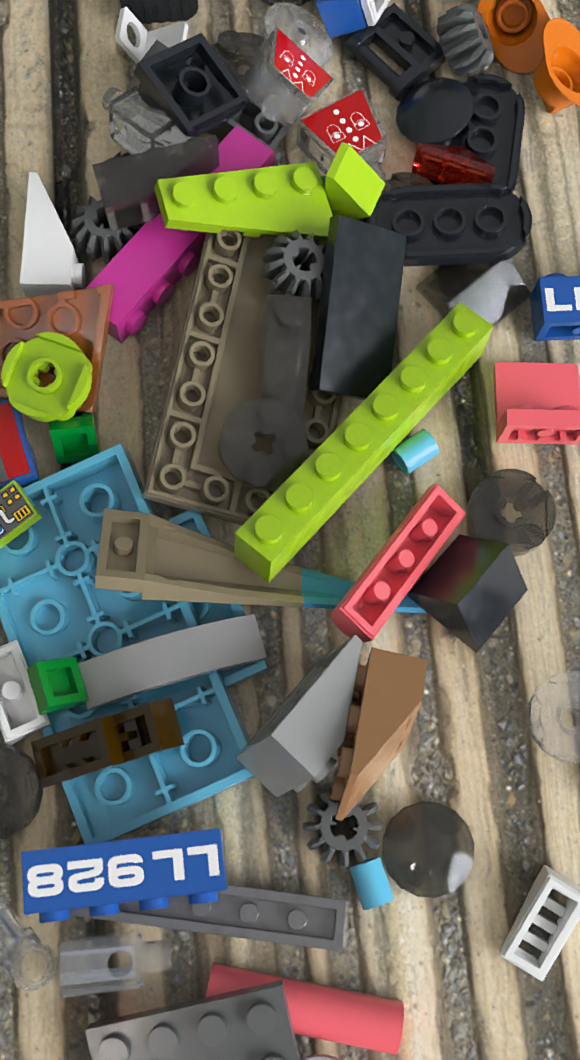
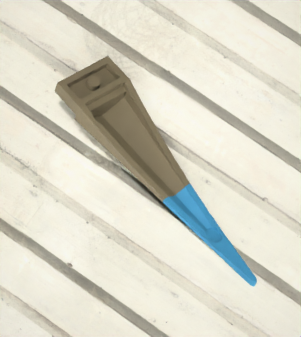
M104 508L94 588L142 593V600L335 609L355 583L288 563L267 583L234 556L233 545L192 531L150 513ZM407 594L394 611L427 613L410 599Z

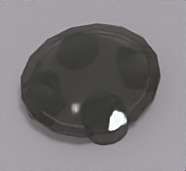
M420 801L403 807L396 815L389 819L382 838V858L388 874L399 888L417 897L438 898L454 892L467 879L474 863V840L467 823L455 810L439 802Z

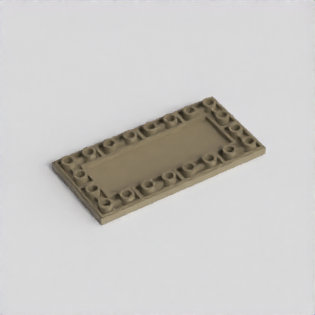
M222 230L220 234L206 232L142 494L143 499L243 525L335 431L342 396L311 390L321 297L314 302L309 299L305 305L300 307L293 297L288 302L282 304L283 293L279 290L268 293V286L272 280L261 277L262 269L266 265L263 262V255L267 248L272 246L273 241L278 235L261 234L258 238L243 236V232ZM314 239V243L317 246L324 245L320 244V240ZM314 535L307 543H310L314 540Z

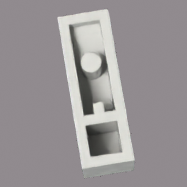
M29 172L20 286L25 297H36L84 289L86 283L84 263H78L74 247L38 173Z

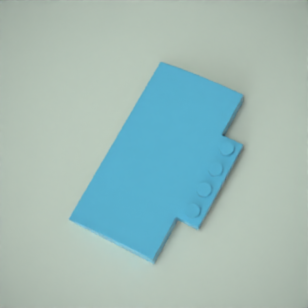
M121 443L22 488L43 518L0 549V620L9 643L18 640L28 668L35 662L75 656L79 664L102 654L161 635L246 615L242 604L142 600V593L94 588L104 508L150 513L156 516L150 500L142 498L144 486L130 453ZM186 511L167 520L213 538L202 514ZM266 660L227 671L218 670L135 694L133 695L134 698L92 710H87L86 703H84L80 707L47 714L51 725L42 729L44 737L100 717L123 712L148 702L172 698L185 745L62 783L84 844L112 841L255 777L235 758L250 741V737L229 688L269 670Z

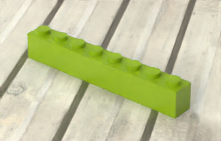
M459 302L236 531L234 556L269 583L483 355L494 326Z

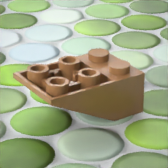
M371 647L367 664H358L344 742L338 749V757H340L338 770L335 771L330 799L338 801L336 820H344L404 748L423 700L428 660Z

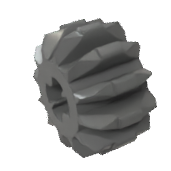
M467 2L460 6L456 5L438 18L436 29L439 36L438 43L442 47L443 56L446 57L449 67L454 70L456 75L459 77H465L472 73L474 75L484 70L486 66L493 62L494 47L491 43L492 37L489 35L487 25L476 6Z
M106 191L103 200L97 201L89 195V206L77 205L76 214L78 218L72 220V230L74 235H76V245L81 252L86 251L88 258L92 262L103 256L104 262L108 264L112 257H115L142 228V223L139 222L138 210L134 205L128 206L127 200L123 195L112 201L111 195Z
M297 229L291 232L288 237L283 234L276 237L272 246L267 248L263 255V262L266 265L262 269L261 277L272 280L268 286V293L279 290L283 293L282 304L288 302L293 297L299 307L305 305L309 299L313 302L320 299L326 258L324 254L326 253L327 244L317 246L314 243V233L307 235L303 239Z
M326 789L322 790L319 796L327 808L323 810L316 804L309 803L306 810L320 818L318 823L305 822L302 824L304 831L318 830L320 836L307 843L309 850L317 849L325 843L327 847L321 855V862L328 864L335 850H339V867L347 868L349 864L348 851L351 850L355 859L359 863H364L367 858L360 845L364 843L372 849H378L380 845L376 839L367 836L368 830H382L383 822H368L366 817L376 812L378 805L373 802L361 809L359 804L363 800V796L346 816H351L355 827L349 828V830L353 831L352 836L348 839L340 834L334 836L330 825L336 824V822L331 820L337 812L338 801L334 803L330 799V793Z

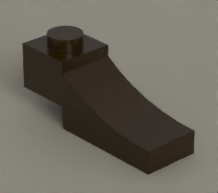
M172 698L148 702L31 742L42 788L185 745Z

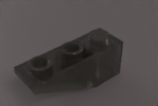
M216 134L206 137H193L182 143L166 147H153L142 153L122 158L112 157L104 162L93 164L92 167L110 231L152 221L161 213L154 190L157 180L211 174L220 166L218 140Z

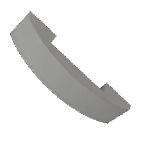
M255 614L211 622L144 640L79 663L78 666L89 700L85 702L87 710H92L134 698L133 695L204 674L218 670L227 671L265 660L267 655Z

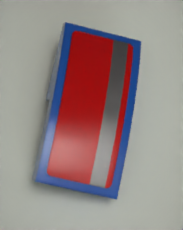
M9 400L0 402V490L13 480L19 483L20 486L40 480L34 451L26 436L22 413L14 408Z

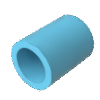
M421 429L399 444L391 452V456L397 467L405 475H408L438 455L439 448L431 434L425 429Z
M380 857L372 858L364 863H358L349 867L363 910L375 908L394 900Z

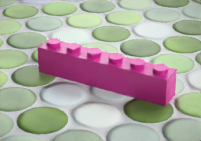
M236 125L190 176L274 166L275 151ZM159 208L85 289L108 284L115 285L108 328L110 336L122 344L130 334L135 335L143 328L147 315L156 305L161 306L170 298L174 285L183 275L187 277L196 269L206 232L165 228Z

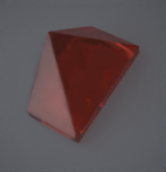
M418 143L411 173L443 184L492 183L497 167L462 146Z

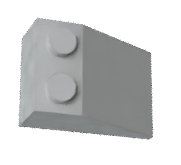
M354 635L319 660L235 757L276 797L292 789L298 793L311 780H314L316 783L320 782L335 766L337 761L332 756L344 742L362 640L358 636Z

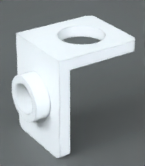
M127 7L120 9L115 40L137 64L156 40L168 48L185 41L189 26L185 21L147 31ZM128 24L133 28L136 35L135 46L131 44L127 36Z

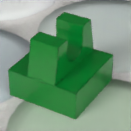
M83 413L82 416L72 417L66 421L55 420L49 422V433L58 464L83 461L100 453L95 421L91 413Z
M76 656L35 662L26 669L39 715L80 707L89 700Z

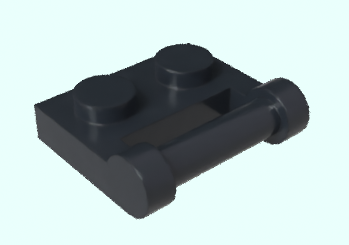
M395 3L384 10L375 26H368L366 24L367 28L358 30L353 34L343 49L344 53L352 60L358 59L389 88V94L398 102L401 101L403 96L412 87L446 61L441 45ZM375 43L405 72L399 76L367 46Z

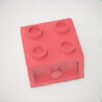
M497 362L495 364L493 372L496 443L580 445V391L577 364Z

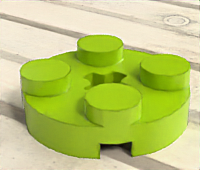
M42 332L36 334L37 338H33L26 343L22 340L10 350L2 367V385L6 388L8 400L19 412L36 421L69 420L74 416L76 410L81 407L90 392L93 371L91 362L74 341L59 333ZM50 367H54L55 381L47 387H42L43 383L38 379L39 373H47Z

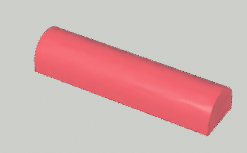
M437 483L428 487L332 611L331 618L334 624L348 637L351 638L356 635L363 643L372 641L465 516L466 512Z
M217 962L212 964L206 997L283 980L295 1034L396 1055L399 1050L404 1022V1003L400 1000Z

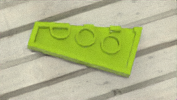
M316 161L159 179L154 187L165 228L219 234L222 230L243 232V236L258 238L261 234L278 236L283 234L288 237L291 232L297 229L302 238H306L307 235L314 233V239L320 240V244H327L330 217H333Z

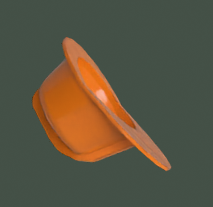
M480 0L478 12L482 14L489 35L492 37L491 43L498 61L504 68L514 73H530L536 70L544 57L542 32L545 24L551 20L541 0Z
M553 18L545 24L543 29L542 46L544 57L537 66L533 77L534 87L543 99L546 111L550 114L557 113L561 109L568 108L573 104L580 106V32L571 22L563 18Z

